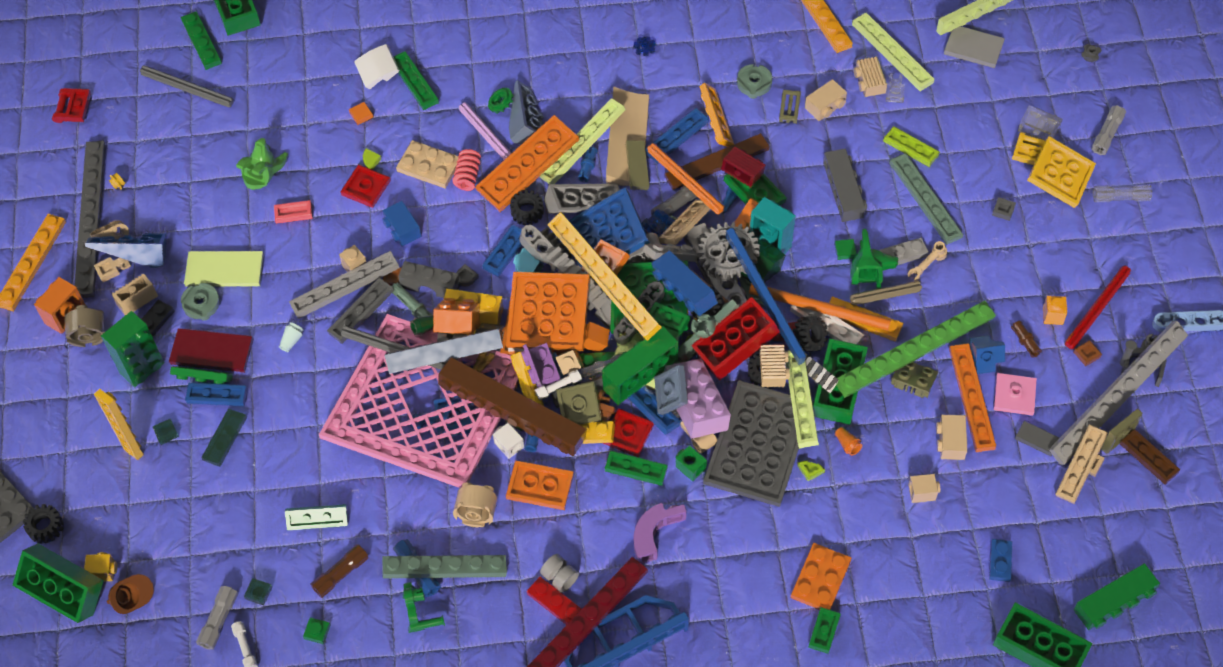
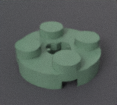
M754 64L744 66L738 73L737 87L742 93L748 95L749 98L755 99L766 94L771 89L772 74L766 67L761 65L759 67L754 66ZM751 79H758V82H752Z
M199 283V286L193 287L192 285L183 292L181 303L187 316L204 321L208 320L217 311L220 305V298L213 286ZM203 298L204 302L202 304L196 302L198 299L201 300Z

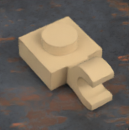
M109 257L95 264L94 267L104 283L120 275L118 270L128 269L131 265L128 260L118 258L113 261Z

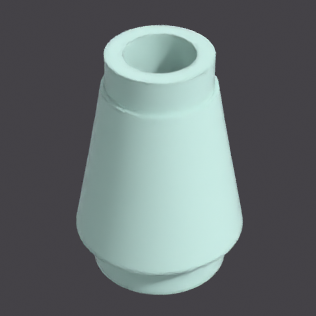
M294 323L286 326L279 348L289 352L303 336V329Z

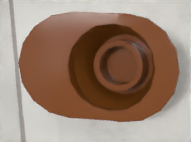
M132 575L111 587L107 603L119 614L130 613L143 607L151 600L154 592L153 583L145 575Z

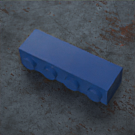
M670 250L651 263L654 269L652 272L654 277L658 281L661 280L668 291L672 290L675 297L680 302L683 301L690 312L694 311L700 316L718 303L714 291Z

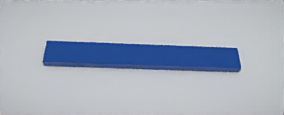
M733 228L726 230L727 241L772 320L776 323L798 365L804 363L806 354Z

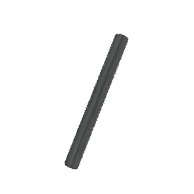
M143 65L140 69L141 75L223 106L231 107L234 103L232 97Z
M344 326L341 331L342 337L390 353L411 348L348 326ZM448 361L439 362L428 366L442 370V368Z

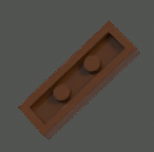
M1134 429L1121 440L1120 445L1163 484L1166 485L1179 473L1180 469L1137 430Z

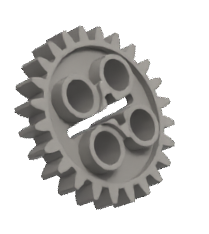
M725 222L724 227L717 224L718 229L715 230L711 227V233L705 232V238H701V244L698 245L700 263L703 264L704 269L709 270V274L715 272L716 278L720 274L723 275V279L727 275H730V278L733 279L735 274L740 278L741 272L745 274L746 272L733 249H731L729 242L721 240L726 239V230L733 228L741 243L745 245L744 248L752 262L757 264V257L760 256L758 238H754V232L749 233L748 227L743 230L742 224L738 227H735V222L731 226H728L727 222Z

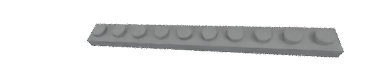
M1172 321L1051 446L1049 451L1060 465H1065L1076 453L1089 424L1100 428L1185 340L1188 334L1178 321Z

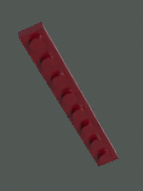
M631 557L527 667H559L648 573V569L634 557Z

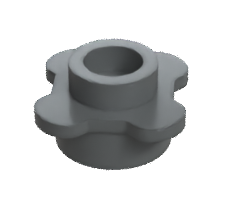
M1090 44L1084 45L1085 50L1081 54L1082 57L1088 62L1097 61L1101 48Z

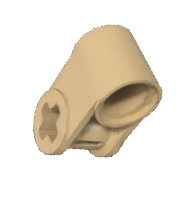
M114 220L94 230L90 236H113L115 239H119L124 235H128L129 229L122 221ZM118 227H120V233H117Z

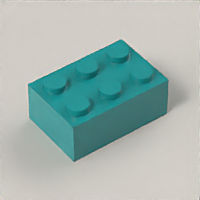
M764 197L751 212L749 233L754 232V238L767 242L786 254L792 247L796 215L790 210L782 208L775 201Z

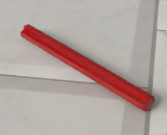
M1125 265L1120 268L1065 342L1066 347L1069 349L1075 348L1130 275V268Z

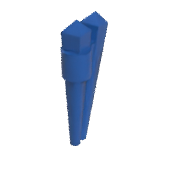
M728 187L723 201V213L729 209L738 197L730 187Z

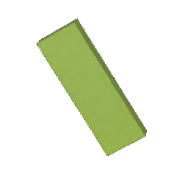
M894 126L883 139V142L904 154L906 153L928 167L932 165L940 153L938 150Z

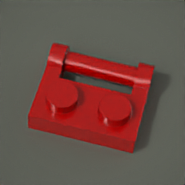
M61 88L58 94L57 109L52 116V120L56 123H62L63 121L84 122L91 97L90 90ZM70 97L66 113H63L66 100Z

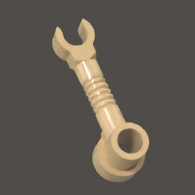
M941 241L936 242L927 258L918 266L908 271V277L915 273L917 276L914 278V281H919L921 274L934 260H944L947 257L945 244Z

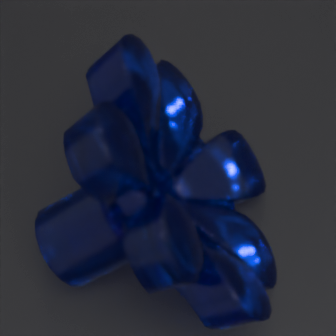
M639 37L637 42L633 44V48L637 49L635 52L637 55H641L642 52L644 56H649V52L651 54L655 53L654 46H656L654 40L650 41V37Z

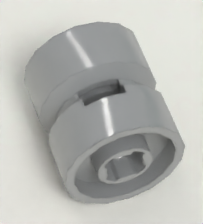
M559 554L551 556L540 570V574L548 581H553L552 585L561 593L567 591L579 576V572L571 565H567V561Z

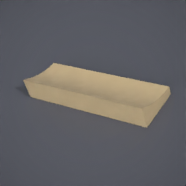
M613 87V99L622 104L626 110L610 126L606 184L617 183L620 186H630L625 144L626 140L644 141L646 148L649 95L633 93Z

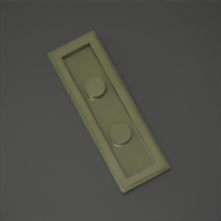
M626 140L630 190H648L649 178L644 141Z

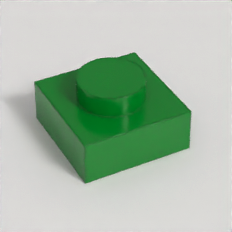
M309 618L303 638L324 644L331 626L330 623Z

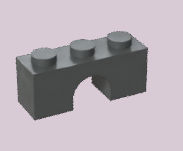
M404 261L398 276L400 285L404 289L419 292L420 287L425 286L434 290L436 297L444 298L446 288L458 290L460 287L458 273Z

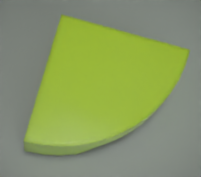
M367 148L363 153V161L366 168L373 170L381 161V155Z
M801 461L797 464L807 481L825 473V469L818 463Z

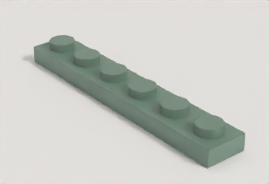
M506 555L382 556L383 578L506 577L507 575Z

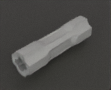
M1118 105L1111 107L1106 121L1091 148L1094 153L1100 156L1106 155L1112 139L1125 117L1126 110Z
M228 586L220 587L213 609L196 641L197 645L208 650H214L220 637L221 628L238 596L236 590Z

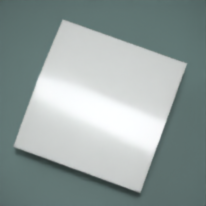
M387 44L365 53L354 61L363 83L368 89L374 87L382 79L388 81L400 71Z

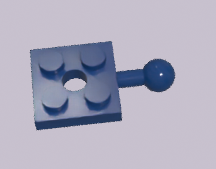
M459 396L449 398L452 405L462 402ZM446 398L434 400L435 411L449 406ZM474 403L467 404L470 411L475 410ZM464 406L454 409L456 413L460 414L467 412ZM452 411L441 413L443 419H449ZM419 414L412 415L413 419L421 416ZM438 415L428 418L430 424L441 422ZM469 416L459 420L462 427L472 423ZM424 419L415 424L417 429H421L427 423ZM456 421L446 424L449 431L459 428ZM443 426L437 427L438 435L446 433ZM472 428L465 430V434L470 433ZM459 432V433L453 434V435H451V436L461 435L462 433Z

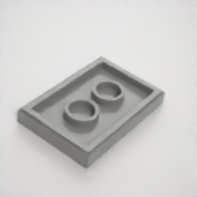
M959 26L951 31L944 54L995 68L1005 38Z

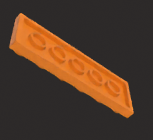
M553 115L476 185V191L501 212L511 203V198L514 199L515 194L519 196V191L523 192L576 144L580 140L579 136Z

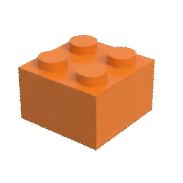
M60 277L50 284L49 288L34 304L44 324L61 334L65 331V315L75 310L77 306L85 305L77 287Z
M445 298L434 308L433 332L472 334L480 325V303L474 302L472 299H465L461 302L455 301L454 298Z

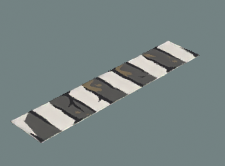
M806 354L805 362L808 376L831 393L839 380Z

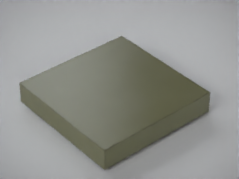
M595 381L556 389L560 412L563 417L579 425L603 420Z
M1138 408L1109 432L1101 449L1106 454L1110 453L1120 444L1121 440L1136 429L1142 417V412Z

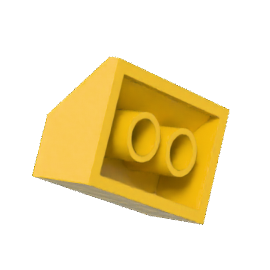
M446 288L444 299L454 298L455 301L461 302L465 299H472L474 302L480 303V325L482 323L500 325L504 309L502 296Z

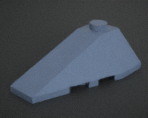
M517 80L514 86L509 133L510 139L515 144L521 145L543 125L542 119L544 116L536 108L538 103L531 88Z

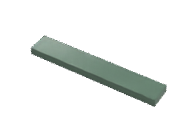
M905 153L891 159L889 164L945 244L948 245L963 238V233Z

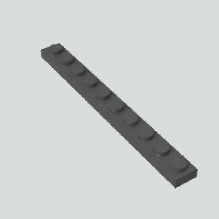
M104 141L86 142L74 283L82 298L95 296L96 269L94 265L97 264L98 251L85 247V243L88 238H91V232L100 228L106 146Z

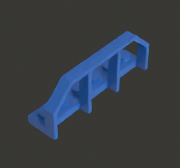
M645 595L607 615L593 631L606 653H601L588 664L585 662L577 667H619V663L645 649L649 652L652 650L653 645L681 630H684V632L688 631L689 618L685 612H679L674 602ZM647 603L672 610L674 615L669 617L665 623H657L648 632L644 633L632 610ZM626 614L638 634L625 644H617L611 651L599 628ZM573 652L564 660L566 667H572L570 660Z

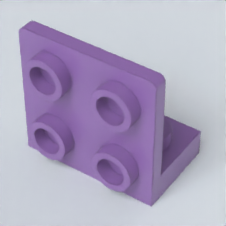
M547 343L529 350L526 344L523 345L524 351L521 354L526 367L529 365L531 367L528 373L533 385L537 383L538 387L542 385L547 386L560 380Z

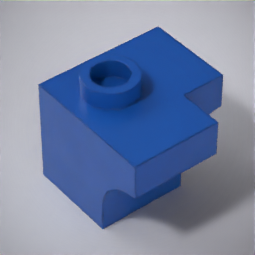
M989 335L970 338V350L977 374L996 372V363L1005 362L1004 342L994 341Z

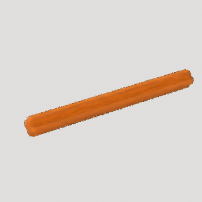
M652 143L647 147L648 152L716 214L719 215L724 211L722 203L656 144Z

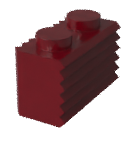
M734 147L724 157L721 170L740 180L746 186L752 187L763 175L766 165L760 159H755L748 155L745 150Z

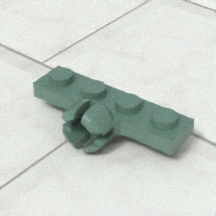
M732 299L730 302L725 303L716 315L711 317L708 314L697 315L699 319L697 321L693 319L691 324V330L694 332L693 336L679 346L678 356L685 362L689 361L696 354L691 345L700 338L711 336L715 331L716 325L740 306Z

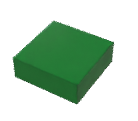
M854 239L835 241L837 260L855 258L857 254Z

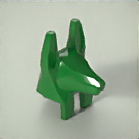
M862 229L860 251L851 264V284L858 285V283L876 282V289H880L883 281V271L896 268L898 257L871 249L867 229Z

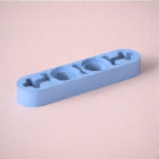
M1223 311L1158 313L1152 322L1153 328L1158 332H1163L1172 321H1176L1178 318L1185 320L1186 324L1181 325L1185 331L1223 330V322H1219V320L1223 321ZM1195 318H1202L1205 324H1198Z

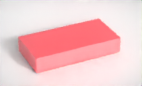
M311 200L274 205L276 224L313 219Z

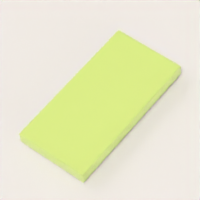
M189 251L184 280L185 287L199 286V283H206L213 287L260 286L264 257L263 251Z

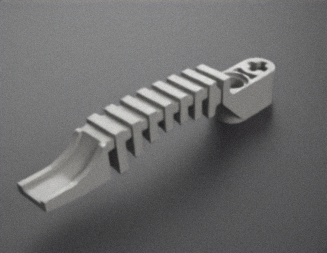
M526 225L522 228L519 241L536 260L549 264L553 272L558 269V273L587 274L586 272L583 273L581 271L582 268L579 265L576 266L573 259L570 260L566 253H562V249L559 246L555 248L536 227ZM543 247L546 251L540 252L537 248ZM591 278L588 301L591 304L587 308L591 311L595 307L597 311L594 315L610 330L611 300L606 297L607 294L602 292L598 285L594 284Z

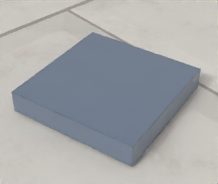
M677 365L654 377L658 414L664 415L688 404L683 365Z

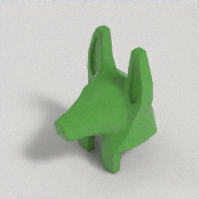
M265 138L257 140L249 157H242L236 164V167L241 169L246 187L255 190L267 186L273 175L285 165L288 153L284 152L277 158H274Z

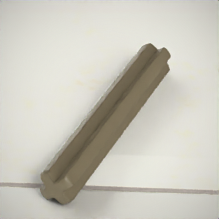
M914 281L856 293L850 296V301L852 305H859L917 293L921 291L922 285L920 281Z

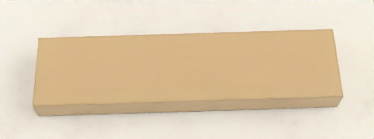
M696 199L659 237L660 243L677 245L710 208L702 200Z
M1089 424L1056 492L1057 497L1075 504L1106 440L1107 431Z

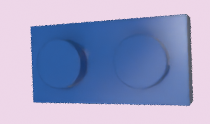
M992 539L990 544L989 580L1010 582L1012 541Z

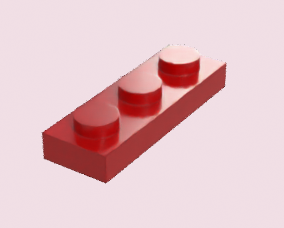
M539 577L527 590V595L566 625L582 610L542 577Z

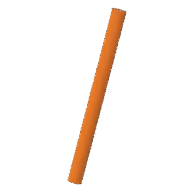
M751 283L749 294L759 296ZM767 287L775 301L889 330L891 319Z

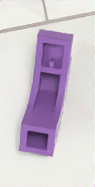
M660 503L647 510L641 516L634 531V554L637 561L643 564L657 560V549L653 538L662 527L686 520L687 511L684 505H672L665 510L663 504Z

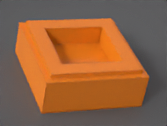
M365 102L349 109V113L357 125L373 118V114Z

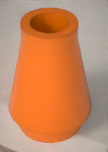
M844 427L836 430L834 435L839 440L846 454L853 456L862 449L861 440L848 432Z

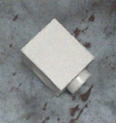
M509 423L495 430L493 434L494 443L508 459L524 448L523 438Z

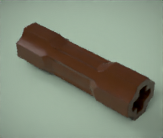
M356 544L345 553L341 560L310 583L312 589L319 597L323 598L339 581L363 564L369 558L368 554L359 544Z

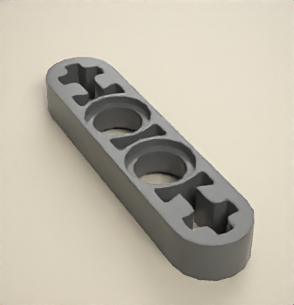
M652 282L639 296L638 300L641 304L644 302L650 304L646 309L648 312H650L655 302L660 303L664 298L665 290L663 284ZM624 316L614 329L613 335L618 344L624 345L632 340L638 330ZM626 332V336H619L620 333L624 334Z

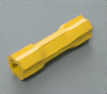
M521 352L511 355L512 364L517 373L523 395L544 406L542 399L539 400L535 393L537 385H533L528 370L531 369L530 365L526 367Z

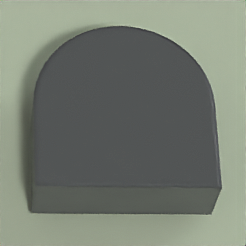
M466 264L456 272L459 276L460 285L464 287L472 285L479 278V275Z

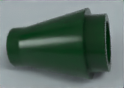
M434 315L415 317L414 320L410 321L413 334L421 336L433 329Z

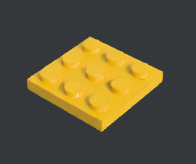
M1049 136L1042 146L1027 181L1075 208L1079 204L1096 163Z

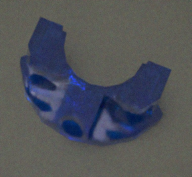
M657 209L649 219H644L642 224L644 229L660 237L675 220L663 210Z

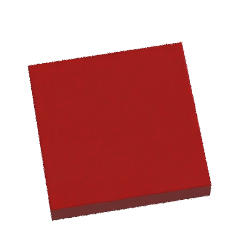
M358 165L340 192L344 197L373 208L391 180L386 175Z
M618 408L612 420L615 424L613 443L603 444L639 458L654 427V423Z

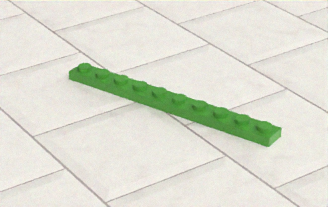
M983 301L838 377L839 381L836 386L844 398L991 321L996 315L987 302Z

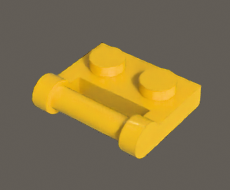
M1020 132L1012 160L1034 165L1045 140Z

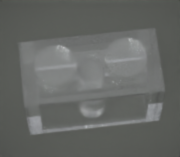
M1029 105L1020 121L1018 132L1026 133L1025 135L1046 140L1049 136L1055 139L1063 119Z

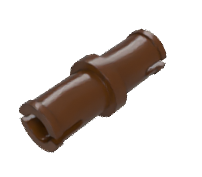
M1022 321L1015 322L1011 329L1019 338V343L1026 348L1032 358L1040 355L1042 350L1034 341L1033 334L1027 331Z

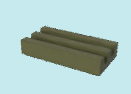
M783 90L779 122L786 120V123L793 121V123L797 124L801 91ZM787 94L790 95L787 115H784ZM793 95H796L794 116H791Z

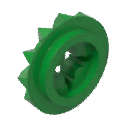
M501 88L495 91L488 101V108L497 114L500 111L504 112L505 108H509V104L513 102L512 98L514 95L509 88Z

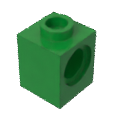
M690 445L685 450L681 449L675 457L676 468L691 481H694L707 469V460ZM691 460V461H693L694 463H693V464H687L686 461Z

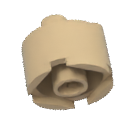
M468 482L463 483L457 493L453 510L454 518L456 520L457 518L462 519V524L470 527H484L485 523L488 522L490 525L493 522L497 503L494 488L488 485L479 486Z

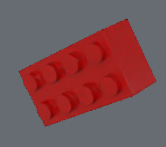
M751 297L718 323L711 336L700 338L691 346L698 357L702 359L704 364L720 381L760 349V345H765L780 331L776 323Z

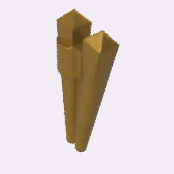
M487 352L479 353L473 369L481 373L495 358L494 353H489L488 356Z

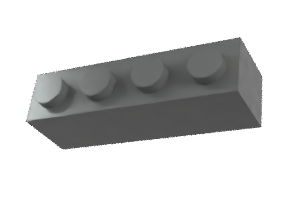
M846 149L824 152L823 164L841 221L845 222L864 218L867 204L865 199L862 200L861 185L857 184L856 170L852 169L851 156L847 154Z

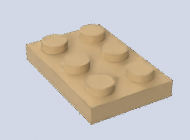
M412 140L398 163L396 170L399 173L446 189L456 170L458 156Z

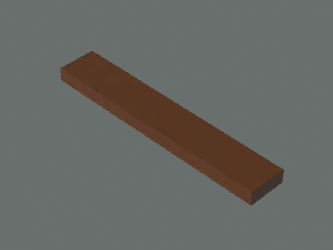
M760 133L683 165L681 168L695 180H699L720 171L724 157L734 147L740 150L743 149L748 155L754 157L768 151L770 146ZM670 171L665 173V179L672 190L684 186Z

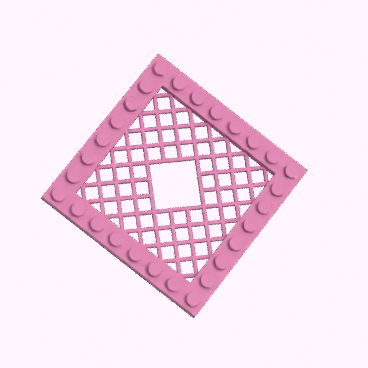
M387 314L375 336L396 343L405 341L408 347L414 348L436 343L438 332H433V329L421 336L414 335L410 327V321ZM369 346L320 431V439L459 488L462 487L463 483H469L501 417L493 416L491 412L484 408L470 411L467 404L472 402L461 399L462 402L452 405L449 398L457 396V394L454 392L447 394L446 390L441 387L449 406L413 419L401 390L435 378L438 381L439 373H437L436 368L426 365L409 371L404 370V373L395 376L391 373V377L381 380L378 374L388 371L385 354L389 352ZM496 350L487 351V356L489 353H494L495 358L481 373L493 371L495 378H492L493 380L515 391L519 379L514 370L511 355L500 353ZM479 353L457 358V360L463 363L462 361L467 362L465 365L472 366L475 364ZM432 368L434 374L424 377L422 371ZM419 372L421 379L412 382L409 375ZM376 377L378 382L372 383ZM406 377L408 383L398 386L396 380ZM393 381L396 388L385 391L383 384ZM380 386L382 392L372 395L370 389ZM368 392L369 397L364 398L366 393ZM398 392L400 398L390 402L388 395ZM384 396L387 403L377 406L375 399ZM372 401L374 408L364 411L361 404ZM402 402L405 409L395 412L392 406ZM464 406L467 412L457 416L454 409ZM358 407H359V409H360L361 412L355 414L356 411H357V409H358ZM389 407L392 414L382 417L379 410ZM451 410L454 417L444 420L441 413ZM376 412L378 419L368 421L366 415ZM407 413L410 420L399 423L397 416ZM480 413L475 422L472 415ZM438 415L441 422L431 425L428 418ZM363 416L365 423L355 426L353 419ZM469 416L472 423L462 427L459 420ZM394 418L397 425L386 428L384 421ZM425 419L428 426L417 429L415 423ZM456 421L459 428L449 431L446 424ZM381 422L383 429L373 433L371 426ZM412 424L415 431L404 434L402 427ZM443 426L446 433L436 436L433 429ZM368 427L370 433H367L360 429ZM472 428L467 437L465 434V430ZM399 429L401 436L391 439L389 432ZM430 430L432 438L422 440L420 433ZM461 432L464 439L454 442L451 435ZM386 434L388 440L379 437V435ZM417 435L419 442L409 445L406 438ZM448 437L451 444L441 447L438 440ZM404 440L406 446L396 442ZM435 441L437 449L427 451L425 444ZM464 444L459 453L456 446ZM422 446L424 452L414 448ZM453 448L456 455L446 458L443 451ZM440 452L442 459L433 456V454Z

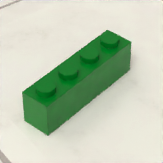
M1144 563L1078 601L1073 610L1088 630L1093 627L1098 629L1110 617L1115 619L1124 612V609L1136 607L1141 599L1153 597L1157 593L1156 589L1160 582Z

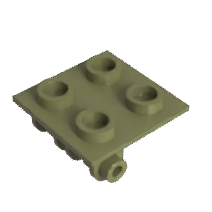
M911 362L895 371L891 384L894 385V388L903 390L906 385L905 392H907L909 386L912 387L910 394L916 388L914 395L928 398L938 371Z

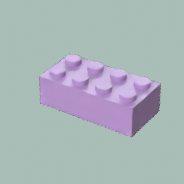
M702 359L665 366L664 372L677 365L684 366L688 404L677 408V411L691 439L727 431L731 414Z

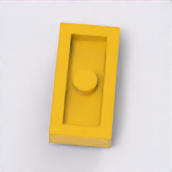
M613 421L592 422L580 425L587 429L586 439L582 444L613 443L615 430Z

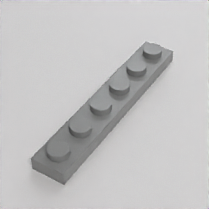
M389 251L289 301L299 319L400 267L392 252Z

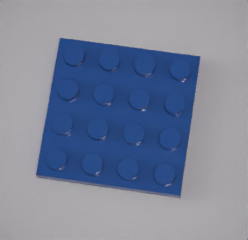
M626 187L569 220L593 249L602 239L630 255L645 246V244L650 243ZM576 259L577 265L582 267V265Z

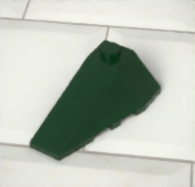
M758 239L760 256L757 257V264L754 265L765 283L781 270L786 255L773 245ZM741 272V275L751 283L747 274Z

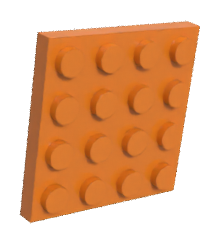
M513 272L506 347L524 349L523 345L526 344L528 349H532L547 343L548 348L551 350L570 351L575 349L576 351H584L590 284L589 274Z

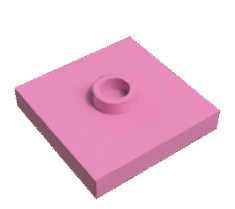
M997 373L994 410L1033 416L1037 378Z

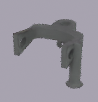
M1153 334L1147 335L1140 348L1137 347L1135 341L1129 340L1126 342V349L1120 360V365L1123 366L1121 374L1128 368L1130 358H1137L1157 338L1156 335H1154V338H1152ZM1166 359L1159 366L1160 369L1155 383L1157 387H1159L1163 379Z

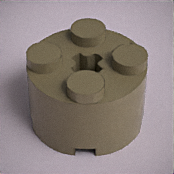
M79 305L75 310L65 315V336L69 344L77 347H86L85 344L92 343V346L103 342L101 335L105 332V323L102 310Z

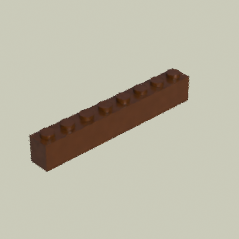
M452 357L438 374V384L444 390L456 393L461 399L471 401L478 408L486 409L493 416L501 417L510 425L517 426L527 434L542 439L544 443L559 448L565 454L574 456L586 439V428Z

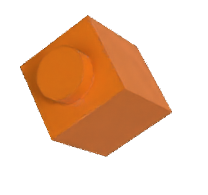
M592 322L586 324L584 348L595 353L605 349L608 346L610 330Z

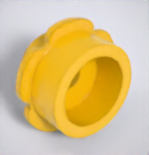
M117 173L110 175L111 179L109 182L115 189L118 187L122 189V186L125 185L123 179Z

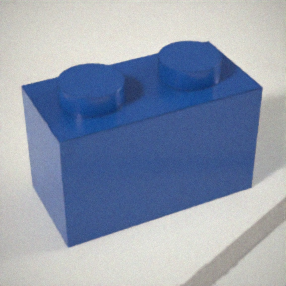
M403 201L382 210L384 218H382L383 224L386 228L391 229V235L395 242L398 241L401 246H404L421 237L420 227Z

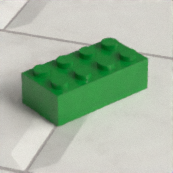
M213 0L227 36L260 26L258 14L252 0Z
M130 311L101 335L119 373L134 388L143 383L149 375L159 370L164 364L147 324L133 311Z
M664 326L648 341L646 339L638 341L631 350L623 352L616 361L608 363L603 368V390L619 405L652 381L655 376L664 372L665 366L673 365L678 361V341Z
M829 339L823 368L838 378L865 363L868 347ZM818 385L813 405L814 417L850 425L858 391L844 398L837 386L829 393L821 385Z
M37 543L22 550L12 586L71 620L80 623L94 615L104 580Z
M1015 602L996 636L993 646L1032 667H1081L1093 643Z

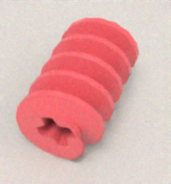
M466 149L462 150L458 155L453 184L461 190L472 191L475 188L481 155L477 151Z

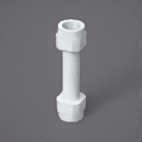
M578 370L571 371L567 377L548 386L542 385L535 389V393L539 400L544 399L556 389H560L570 383L573 385L582 380Z
M239 621L232 624L233 634L238 639L244 657L242 660L244 667H258L256 658L252 656L245 636L247 631L244 623Z

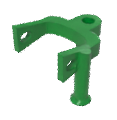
M412 582L403 584L402 596L403 599L405 598L409 617L408 633L439 625L445 626L443 615L419 621L415 602L425 601L423 588L416 589Z

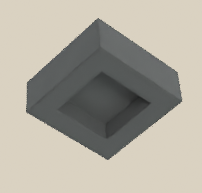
M998 197L992 216L1010 221L1016 202Z

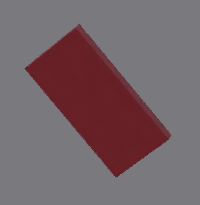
M178 328L169 363L170 365L245 373L253 337Z

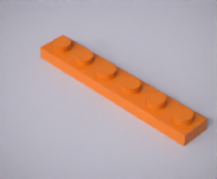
M969 343L950 346L949 352L975 452L995 450L996 443Z

